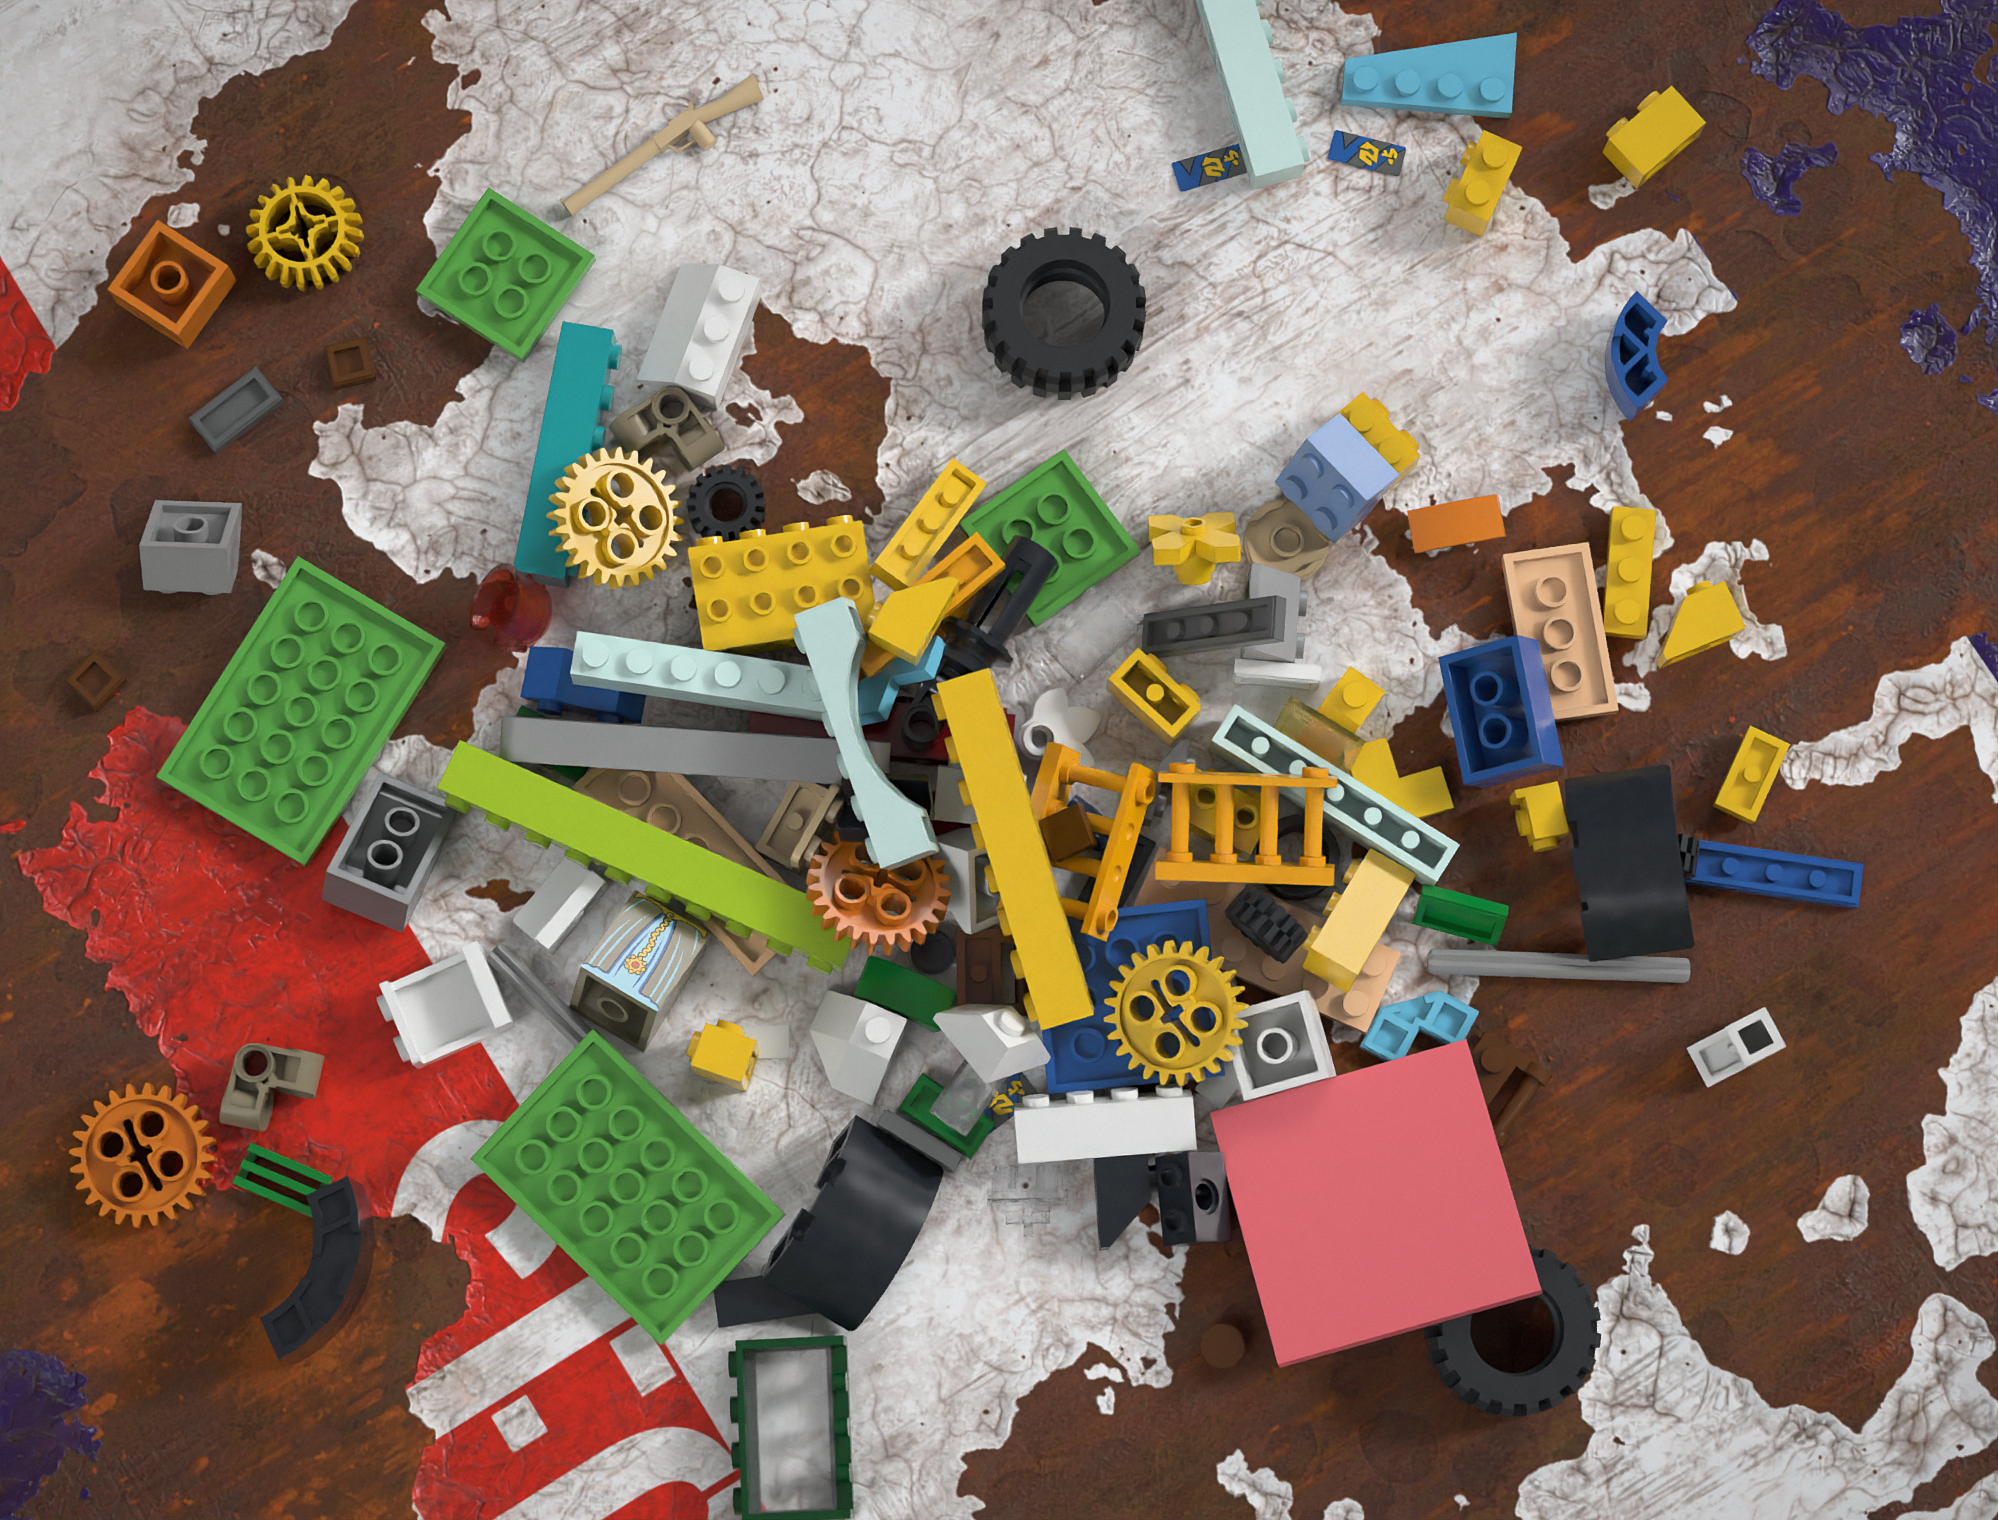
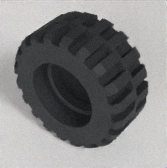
M1057 227L1044 229V237L1036 239L1034 234L1031 233L1021 238L1019 248L1015 249L1010 246L1001 254V263L993 265L988 275V284L984 288L982 298L984 341L988 352L994 354V364L1001 373L1008 371L1011 374V382L1022 389L1027 384L1033 387V395L1042 398L1046 397L1047 392L1058 393V400H1071V393L1081 392L1082 397L1085 398L1094 395L1096 387L1101 384L1105 388L1111 386L1117 381L1118 373L1120 371L1126 372L1133 363L1134 354L1136 351H1139L1143 339L1147 312L1145 311V288L1139 284L1140 274L1135 265H1128L1125 262L1126 253L1117 245L1112 249L1105 246L1106 237L1094 233L1091 239L1082 237V228L1070 227L1069 234L1058 235ZM1055 281L1078 283L1091 290L1103 304L1104 322L1102 328L1095 337L1081 345L1073 347L1049 345L1036 338L1027 329L1023 318V308L1026 299L1033 291L1047 283Z
M1528 1244L1542 1290V1294L1536 1297L1542 1301L1550 1313L1554 1329L1551 1348L1546 1357L1537 1366L1521 1373H1507L1496 1370L1485 1363L1476 1352L1470 1336V1323L1473 1314L1423 1327L1424 1341L1427 1340L1430 1352L1427 1353L1431 1366H1435L1440 1375L1438 1379L1446 1389L1450 1388L1457 1395L1456 1399L1466 1406L1471 1405L1479 1409V1412L1491 1416L1500 1415L1505 1416V1418L1522 1417L1552 1409L1563 1403L1564 1399L1571 1394H1575L1584 1384L1582 1381L1587 1373L1592 1372L1596 1363L1594 1354L1596 1348H1599L1601 1344V1333H1597V1321L1601 1320L1599 1308L1594 1307L1590 1295L1593 1292L1588 1283L1580 1281L1576 1276L1578 1270L1569 1262L1564 1264L1556 1258V1253L1545 1248L1542 1250L1532 1248V1244Z

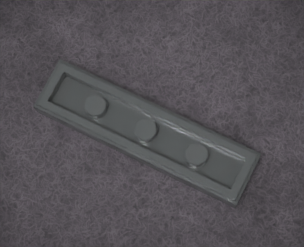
M1274 595L1144 614L1141 651L1146 655L1151 653L1157 658L1284 642L1286 598Z

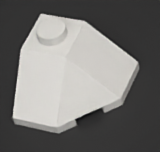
M960 828L936 837L941 852L935 853L932 861H945L943 874L950 875L951 878L947 889L951 891L948 908L963 931L973 934L1000 923L997 915L1000 893L999 891L995 893L990 892L984 872V867L991 864L986 848L977 849L971 828Z
M827 990L809 1030L832 1089L873 1106L906 1032L908 1019L867 1001Z
M964 1004L936 1013L933 1018L985 1084L1047 1064L1051 1058L1039 1037L1013 1006Z

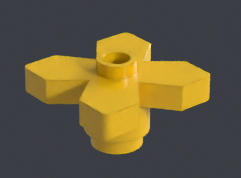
M1233 512L1206 513L1200 518L1191 517L1186 519L1174 514L1148 516L1149 542H1152L1153 564L1172 565L1173 571L1177 574V580L1182 584H1206L1212 579V573L1216 570V563L1241 561V543L1239 535H1236V521Z

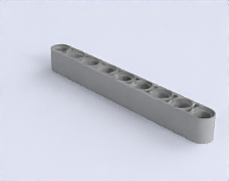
M502 716L499 758L506 761L841 784L842 778L836 760V754L841 753L836 738L525 716ZM866 740L877 765L883 773H889L891 742Z

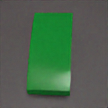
M868 956L852 996L898 1014L935 1033L941 1031V1029L933 1020L936 1013L950 1009L957 991L895 963L875 956Z

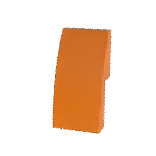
M1498 494L1407 511L1415 553L1506 537Z

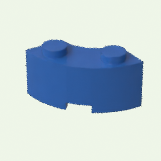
M1638 291L1627 301L1610 332L1604 363L1606 380L1611 396L1629 422L1639 415L1661 393L1668 382V378L1659 367L1656 355L1658 336L1668 320Z
M530 646L520 697L537 703V711L550 715H562V711L596 717L598 722L641 723L646 695L573 684L570 671L574 651L559 647Z

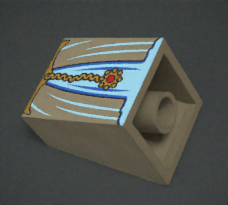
M635 890L581 965L569 1008L644 1053L703 958L711 934L704 931L696 921L682 918L667 909L661 901L651 896H645Z

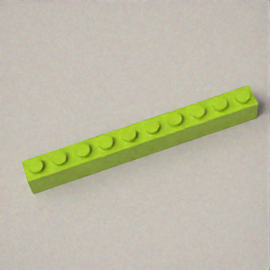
M459 740L437 786L440 793L446 797L444 804L459 812L468 814L470 808L485 814L484 822L495 828L508 832L510 826L526 832L524 839L540 848L548 850L550 844L566 850L564 857L578 865L588 868L590 862L607 868L604 875L616 882L628 886L630 881L633 880L647 886L644 893L661 902L669 903L671 897L687 904L685 908L687 913L705 921H709L711 915L727 922L726 930L745 939H749L751 934L768 940L765 947L785 957H790L792 951L808 958L806 965L826 975H830L832 970L843 973L852 954L850 937L845 936L836 942L834 941L835 927L825 930L820 928L824 915L812 916L811 910L814 901L806 900L807 894Z

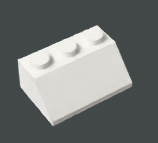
M681 263L636 379L637 382L659 390L675 386L682 389L691 401L718 410L762 295L760 278L720 264Z

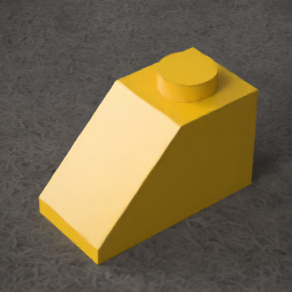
M953 576L945 577L892 592L884 604L877 601L865 625L871 627L868 631L869 641L916 666L959 591V580Z
M1706 580L1686 590L1688 596H1685L1678 605L1657 657L1656 663L1659 669L1735 639L1746 629L1725 581L1712 585L1710 580Z
M1350 666L1322 702L1295 742L1333 765L1379 705L1386 691Z

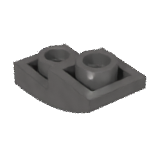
M1183 739L1155 770L1157 773L1155 780L1157 785L1156 794L1153 801L1147 806L1142 826L1150 827L1153 816L1162 818L1168 792L1160 791L1161 786L1172 789L1173 783L1158 782L1160 770H1168L1169 763L1172 762L1195 763L1197 756L1188 754L1192 741Z

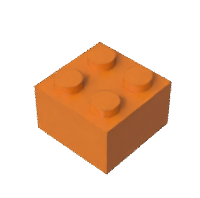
M157 220L107 290L118 305L188 349L237 280L227 264Z

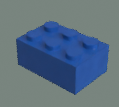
M1514 635L1438 657L1460 769L1465 785L1487 788L1564 767L1538 640Z

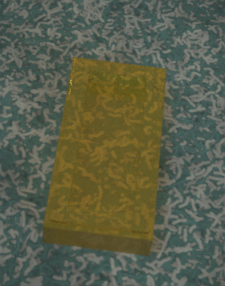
M1292 695L1286 701L1273 726L1279 732L1346 774H1349L1366 742Z

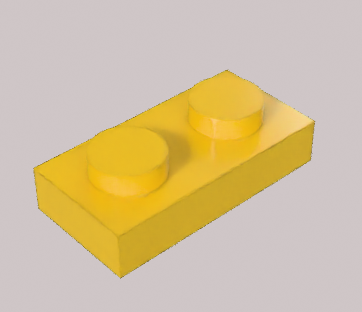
M1750 726L1741 741L1712 806L1752 825L1756 821L1790 744Z

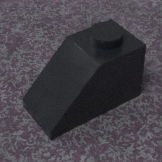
M1148 1154L1094 1158L1093 1172L1099 1251L1109 1250L1150 1202V1192L1158 1191L1155 1165H1148Z

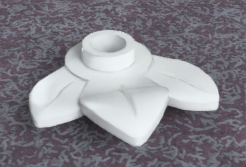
M1063 687L1049 690L1037 699L1034 704L1032 719L1025 722L1018 733L1019 748L1029 759L1042 761L1046 745L1038 748L1031 741V736L1035 731H1042L1047 736V742L1063 744L1081 754L1080 765L1092 767L1095 764L1094 759L1083 743L1087 742L1095 733L1101 721V716L1099 713L1085 707H1068V699Z

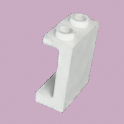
M478 941L461 947L462 952L399 980L391 983L386 980L379 983L383 995L376 997L386 1022L394 1019L400 1035L394 1037L393 1040L403 1062L411 1060L412 1064L417 1069H420L516 1027L484 950Z

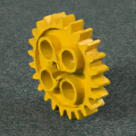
M621 447L611 449L608 453L604 448L592 452V456L587 453L578 457V464L573 463L564 468L568 477L563 476L554 482L562 492L548 497V500L558 506L557 510L546 514L547 518L558 522V527L548 532L549 536H561L562 542L555 548L556 553L567 550L570 556L565 566L581 565L578 574L580 579L589 577L594 573L593 584L596 587L608 581L610 590L622 587L623 583L628 589L639 585V580L642 583L653 580V572L658 573L667 569L663 559L667 560L676 556V552L669 544L682 541L683 538L673 531L674 526L684 523V519L673 516V510L679 508L682 502L670 501L668 496L675 490V485L663 487L661 481L666 474L665 470L654 474L651 473L653 460L649 458L638 464V451L635 450L626 453L623 457ZM611 479L615 480L620 487L619 497L611 490ZM591 489L593 490L594 497L590 493ZM583 507L588 509L592 515L591 526L583 519ZM640 511L648 518V529H645L640 523ZM612 539L620 546V558L616 557L612 552Z
M1169 940L1165 941L1162 954L1156 944L1147 946L1148 959L1140 952L1133 953L1131 957L1135 968L1126 964L1120 965L1118 969L1125 980H1112L1109 983L1118 992V995L1104 999V1003L1115 1008L1114 1014L1103 1018L1104 1022L1116 1023L1117 1030L1107 1036L1108 1040H1122L1123 1044L1117 1050L1116 1055L1120 1056L1130 1052L1133 1057L1129 1062L1128 1068L1132 1070L1141 1064L1145 1065L1143 1078L1146 1080L1152 1078L1158 1071L1160 1072L1161 1085L1168 1084L1173 1074H1175L1178 1085L1183 1086L1188 1083L1190 1072L1198 1083L1205 1080L1204 1067L1213 1074L1221 1071L1217 1058L1226 1062L1234 1059L1232 1052L1227 1048L1228 1045L1240 1046L1244 1042L1234 1032L1235 1029L1246 1028L1249 1024L1237 1018L1238 1012L1249 1008V1004L1236 1002L1235 996L1245 990V987H1231L1229 981L1237 973L1236 970L1222 973L1219 969L1223 964L1224 957L1219 956L1212 961H1208L1209 947L1207 946L1201 947L1196 954H1193L1192 941H1185L1181 945L1179 952H1177L1174 941ZM1176 970L1184 971L1190 979V987L1185 994L1178 992L1173 987L1172 977ZM1154 979L1159 981L1165 997L1152 985ZM1142 995L1149 997L1154 1003L1155 1011L1150 1019L1142 1017L1137 1010V1002ZM1180 1004L1184 1011L1179 1015L1180 1019L1172 1021L1169 1014L1173 1011V1006ZM1201 1007L1210 1008L1216 1016V1024L1212 1030L1202 1028L1198 1022L1197 1015ZM1188 1030L1198 1037L1200 1041L1199 1046H1195L1192 1043ZM1166 1032L1175 1034L1180 1041V1050L1176 1056L1168 1054L1162 1046V1039Z

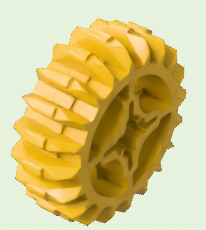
M307 175L302 180V186H297L294 179L288 177L286 181L288 188L281 191L277 184H272L273 198L269 199L267 196L259 195L258 201L263 210H250L249 215L256 223L246 227L248 236L254 238L247 246L251 253L257 254L254 259L257 267L266 268L265 274L268 279L274 280L280 276V283L285 288L290 287L296 279L297 287L300 291H305L308 287V281L313 280L316 288L322 290L324 285L323 277L329 275L331 281L338 283L339 276L336 269L340 267L344 271H351L352 265L346 257H359V247L354 243L364 239L362 230L356 228L362 224V218L359 213L353 212L356 205L352 198L343 199L345 193L341 187L337 186L330 190V184L324 178L314 187L311 176ZM304 205L323 207L335 216L326 218L325 214L318 216L310 215L306 212ZM290 211L289 220L284 225L276 227V232H273L279 219L286 212ZM302 218L307 228H310L308 230L309 237H307L309 248H307L304 240L300 238L302 236L301 230L303 229ZM337 234L331 248L319 257L321 246L325 242L334 239V235ZM284 249L285 252L299 251L304 255L306 262L287 260L275 251Z

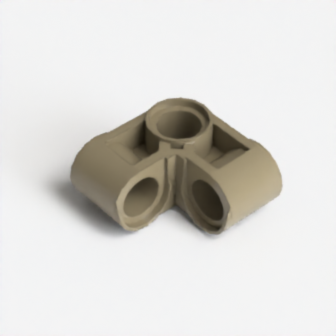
M675 386L660 389L639 405L620 414L609 425V429L626 453L634 450L638 451V462L647 459L665 443L669 442L689 473L726 449L713 427L705 417H702L688 395L682 389ZM670 402H679L684 406V410L679 417L668 419L662 415L664 406Z
M249 1043L242 1046L235 1055L229 1083L222 1099L219 1116L220 1123L265 1132L272 1114L275 1090L280 1093L315 1100L325 1056L293 1048L283 1049L260 1043ZM264 1053L268 1060L266 1070L261 1075L251 1076L247 1070L248 1059L253 1054Z

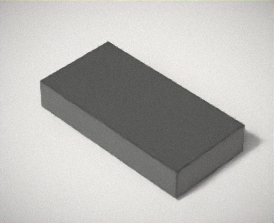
M254 367L189 417L188 420L217 455L285 402L260 370Z
M884 1110L877 1121L879 1129L951 1173L955 1171L961 1161L959 1152L890 1110Z

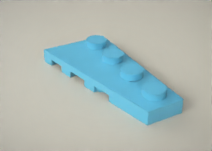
M1517 33L1345 59L1343 69L1341 105L1510 119L1512 114Z

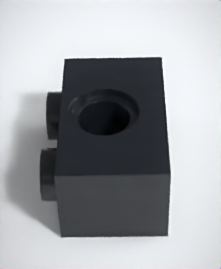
M1183 1152L1155 1157L1163 1247L1202 1246L1232 1241L1223 1152Z

